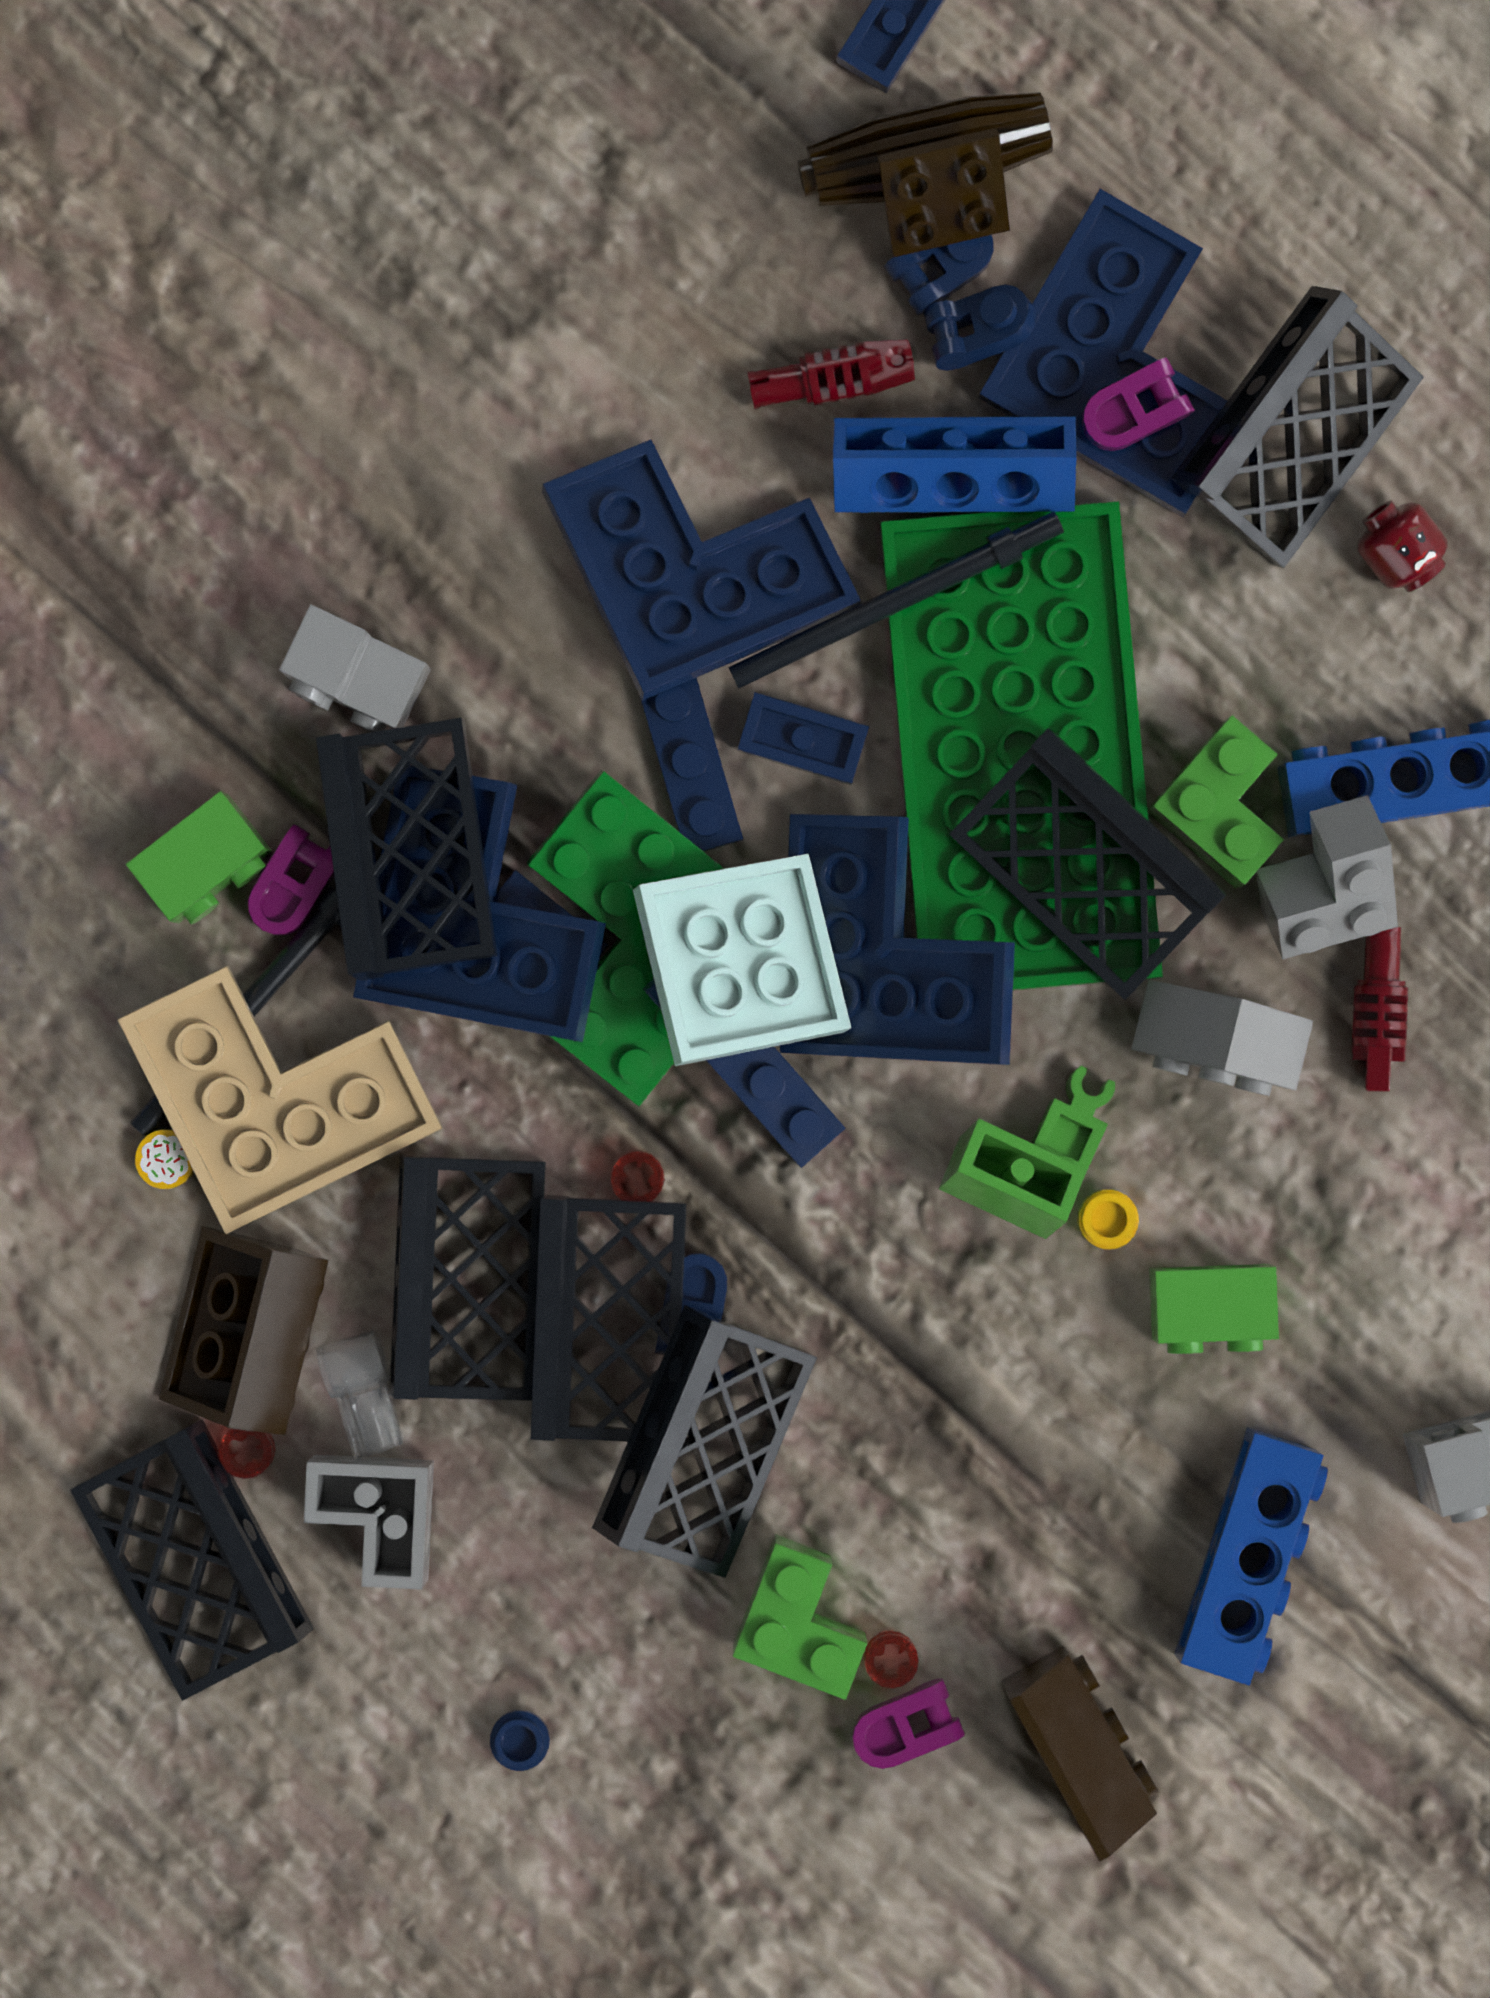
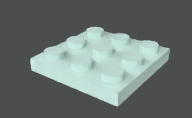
M809 854L640 884L633 890L675 1066L844 1033L851 1029Z

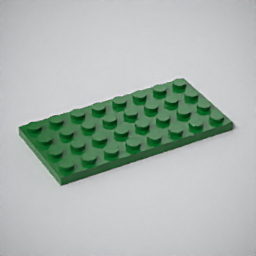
M1119 501L1075 505V512H1055L1064 533L1023 552L1022 560L1003 569L996 565L888 617L906 817L909 818L908 847L916 938L1015 942L1013 991L1101 984L1106 982L949 834L1032 747L1031 745L1047 728H1051L1148 819ZM988 512L883 521L880 524L886 591L986 544L987 536L1007 526L1013 531L1051 512ZM1034 764L1016 781L1017 807L1052 806L1051 780ZM1059 788V806L1077 805ZM1009 790L992 808H1009ZM1085 812L1060 813V849L1096 848L1095 821ZM1052 813L1017 814L1018 850L1053 849ZM1009 814L984 815L967 834L985 851L1010 850ZM1103 830V847H1121ZM1103 854L1104 890L1140 889V864L1130 854ZM1096 855L1061 856L1062 891L1097 890ZM1053 856L1018 857L1019 883L1029 892L1054 891ZM1011 857L994 858L1011 874ZM1147 871V889H1155L1154 877ZM1141 896L1105 897L1106 933L1141 932ZM1148 896V932L1159 931L1156 896ZM1097 897L1062 898V921L1073 934L1098 933ZM1037 899L1055 916V899ZM1142 939L1106 940V965L1123 981H1127L1142 965ZM1149 939V957L1160 946V939ZM1099 940L1082 941L1099 957ZM1162 962L1145 980L1163 977Z

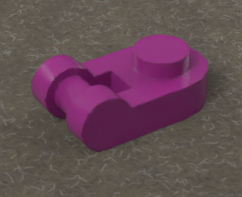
M1167 357L1111 384L1090 398L1083 411L1082 427L1085 436L1094 446L1108 451L1126 448L1162 428L1184 419L1195 411L1188 396H1180L1171 379L1175 372ZM1150 389L1159 407L1146 414L1136 395Z
M296 824L286 833L254 885L248 899L249 914L253 922L261 930L274 935H288L297 931L307 921L316 906L315 903L335 877L331 846L324 849L309 840L310 833ZM295 860L313 869L304 885L287 875Z
M943 1678L925 1682L911 1691L871 1706L863 1711L855 1721L852 1732L854 1748L860 1759L871 1767L880 1769L895 1767L964 1737L965 1732L959 1717L951 1716L945 1701L950 1695ZM924 1710L930 1727L914 1734L907 1716Z

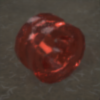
M634 1151L622 1156L614 1165L611 1173V1186L621 1200L653 1201L662 1191L665 1182L664 1169L660 1161L652 1154L643 1151ZM632 1161H637L638 1168L645 1162L654 1171L648 1179L652 1189L643 1195H639L638 1188L631 1194L622 1185L628 1177L624 1167Z
M240 1429L229 1430L222 1438L219 1446V1458L224 1469L232 1476L242 1479L254 1478L263 1473L273 1462L276 1453L275 1440L271 1433ZM249 1435H252L261 1443L256 1446V1450L263 1449L262 1460L252 1459L243 1466L235 1460L234 1457L239 1454V1451L232 1452V1444L234 1440L243 1442Z
M887 1630L879 1632L870 1639L864 1654L868 1675L875 1683L882 1687L897 1688L904 1686L913 1679L918 1669L919 1659L915 1645L908 1636L900 1631ZM898 1644V1653L901 1654L906 1650L908 1662L898 1664L896 1674H884V1665L882 1664L877 1668L874 1664L875 1656L884 1655L885 1645Z

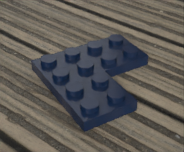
M1100 188L1032 303L1036 311V323L1032 333L1025 342L1015 348L1004 351L978 398L1010 417H1076V455L1179 516L1184 517L1197 495L1186 493L1171 477L1228 400L1174 370L1175 375L1171 379L1180 396H1188L1195 411L1184 419L1162 428L1126 448L1116 451L1102 450L1094 446L1087 439L1082 427V415L1090 398L1097 392L1158 361L1143 350L1203 248ZM1150 389L1136 395L1146 414L1159 407Z
M652 439L543 483L542 494L642 700L784 641L861 603V599L810 497L702 542Z
M410 765L394 786L393 796L414 811L435 781L413 765ZM428 768L439 777L443 770ZM455 773L448 783L459 791L458 776ZM472 776L497 956L384 974L382 978L364 981L356 979L353 998L583 1042L606 923L495 902L517 785L510 782ZM443 789L423 818L448 836L463 815L461 800L446 789ZM392 802L384 842L388 845L410 817ZM418 823L397 852L423 870L443 843V840ZM464 831L456 842L468 850ZM452 847L431 877L454 894H457L471 875L469 859ZM393 857L379 876L380 892L398 904L418 875ZM426 882L406 911L431 929L452 900ZM472 890L465 899V902L476 909L474 892ZM382 902L385 921L393 909ZM460 906L439 936L455 948L481 944L477 918ZM401 916L387 935L389 958L412 955L426 934ZM434 941L426 953L447 949Z
M790 814L788 857L809 854L851 1029L844 1033L780 1045V1053L1010 1065L1015 942L904 938L909 818L899 816Z

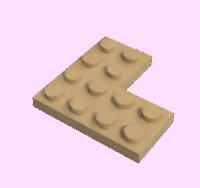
M228 965L118 1019L225 1234L442 1129V1125L390 1020L281 1072Z

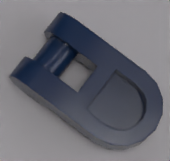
M989 235L893 257L884 265V268L894 282L901 280L911 295L907 301L919 316L924 314V310L929 305L945 300L978 277L988 267L994 252L993 237ZM931 258L943 273L941 277L932 282L929 281L920 268L921 265Z
M1006 284L988 288L957 301L944 300L935 302L924 310L927 330L931 334H935L936 343L932 347L935 364L938 369L944 371L959 369L1015 348L1025 342L1032 333L1036 323V311L1030 300L1017 287ZM973 324L974 334L959 337L958 329Z
M705 1253L686 1255L684 1259L682 1310L684 1305L722 1320L727 1293V1275L722 1264L714 1257ZM668 1282L664 1305L670 1301L671 1286ZM670 1310L661 1317L660 1326L668 1335ZM659 1335L655 1354L664 1355L668 1345Z

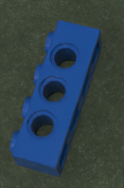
M1076 417L834 418L833 477L835 512H1075Z
M1490 720L1468 724L1469 735L1447 738L1445 727L1409 733L1411 744L1387 747L1386 737H1375L1350 742L1352 753L1328 756L1327 746L1291 751L1293 762H1287L1277 767L1288 838L1312 834L1310 811L1346 802L1338 799L1331 789V778L1337 770H1347L1354 774L1359 783V792L1356 798L1368 795L1380 823L1490 807ZM1457 751L1467 753L1475 761L1476 775L1470 783L1459 782L1451 774L1450 760ZM1400 760L1410 763L1417 772V785L1410 793L1398 790L1391 782L1390 771L1396 761Z
M1248 1427L1246 1428L1174 1655L1181 1664L1248 1686L1251 1684L1254 1671L1258 1673L1264 1672L1273 1643L1271 1638L1266 1637L1272 1615H1282L1290 1594L1291 1582L1284 1580L1291 1557L1299 1559L1307 1542L1309 1524L1303 1523L1309 1500L1316 1502L1319 1500L1327 1479L1328 1468L1321 1466L1324 1455L1317 1450ZM1271 1485L1283 1486L1287 1493L1285 1507L1274 1515L1261 1514L1258 1508L1260 1493ZM1260 1542L1266 1544L1269 1551L1266 1565L1255 1572L1242 1570L1239 1564L1242 1550L1251 1543ZM1234 1600L1248 1602L1250 1605V1617L1242 1627L1229 1629L1222 1626L1221 1613L1229 1602Z

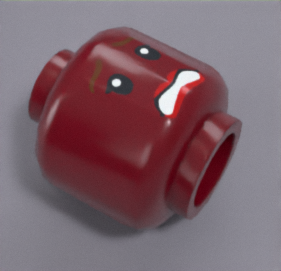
M1392 500L1378 506L1362 521L1367 530L1362 534L1358 542V552L1385 587L1389 589L1404 587L1407 592H1412L1433 579L1445 567L1446 563L1442 557L1448 547L1447 539L1425 509L1418 503L1410 502L1396 507Z

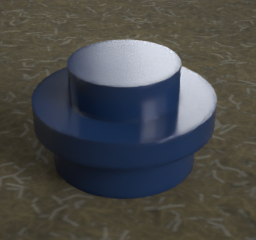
M513 1710L505 1713L496 1721L490 1734V1748L493 1756L502 1766L514 1771H525L537 1766L545 1758L550 1745V1734L547 1725L537 1714L528 1710Z

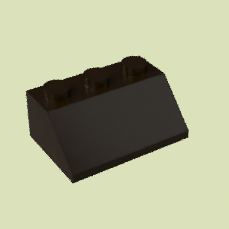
M202 1226L158 1400L227 1428L285 1435L290 1414L294 1408L295 1394L305 1354L309 1348L310 1334L319 1297L324 1288V1277L329 1260L292 1247L231 1232L225 1234L223 1230Z
M1063 1645L1002 1679V1683L1011 1704L1100 1862L1111 1856L1157 1815L1149 1797L1159 1791L1142 1760L1130 1765L1123 1753L1120 1744L1129 1740V1737L1113 1708L1111 1707L1101 1713L1090 1692L1100 1687L1083 1654L1072 1660Z

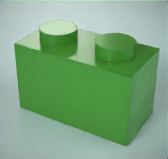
M220 791L125 865L170 922L179 924L186 918L192 925L204 918L219 905L215 895L229 884L234 882L240 888L263 872L266 865L262 859L271 853L272 850L230 795Z
M978 1118L959 1137L939 1190L1047 1239L1067 1222L1087 1169Z
M1270 1264L1149 1268L1152 1340L1158 1344L1167 1343V1353L1204 1352L1203 1342L1227 1341V1351L1263 1350V1340L1279 1339L1277 1274L1275 1266Z

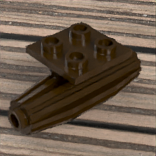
M1040 92L967 96L873 118L806 147L808 159L799 160L797 164L805 197L816 194L819 206L884 202L893 257H898L1010 231L1004 172L1053 151V138L1047 108Z

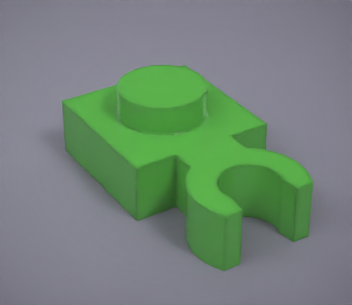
M1080 1066L1070 1074L1066 1082L1068 1104L1056 1098L1049 1102L1031 1143L1088 1170L1108 1126L1107 1123L1093 1117L1095 1110L1111 1100L1115 1092V1082L1108 1079L1102 1084L1097 1096H1090L1082 1088V1080L1086 1075L1087 1068Z

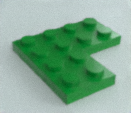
M600 770L526 864L597 921L606 923L605 927L618 937L598 963L583 1042L550 1037L639 1107L674 1064L662 1011L643 990L654 977L633 890L640 884L717 871L724 868L605 771Z

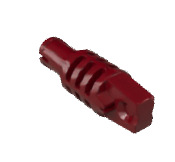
M908 339L862 341L852 346L842 345L831 350L826 348L815 353L810 351L805 352V356L799 357L800 363L765 370L747 371L754 410L764 406L806 398L808 404L814 403V406L828 401L832 403L844 398L853 399L859 395H873L915 380L914 361Z
M1401 927L1366 936L1363 980H1357V985L1354 986L1352 1060H1366L1365 1090L1367 1092H1390L1391 1061H1406L1409 987H1406V981H1400Z

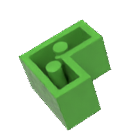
M1231 715L1221 723L1150 805L1148 813L1235 889L1244 886L1284 841L1280 835L1239 801L1242 795L1278 754Z
M775 1534L734 1641L733 1657L846 1700L867 1646L866 1634L863 1631L814 1613L832 1567L831 1555Z

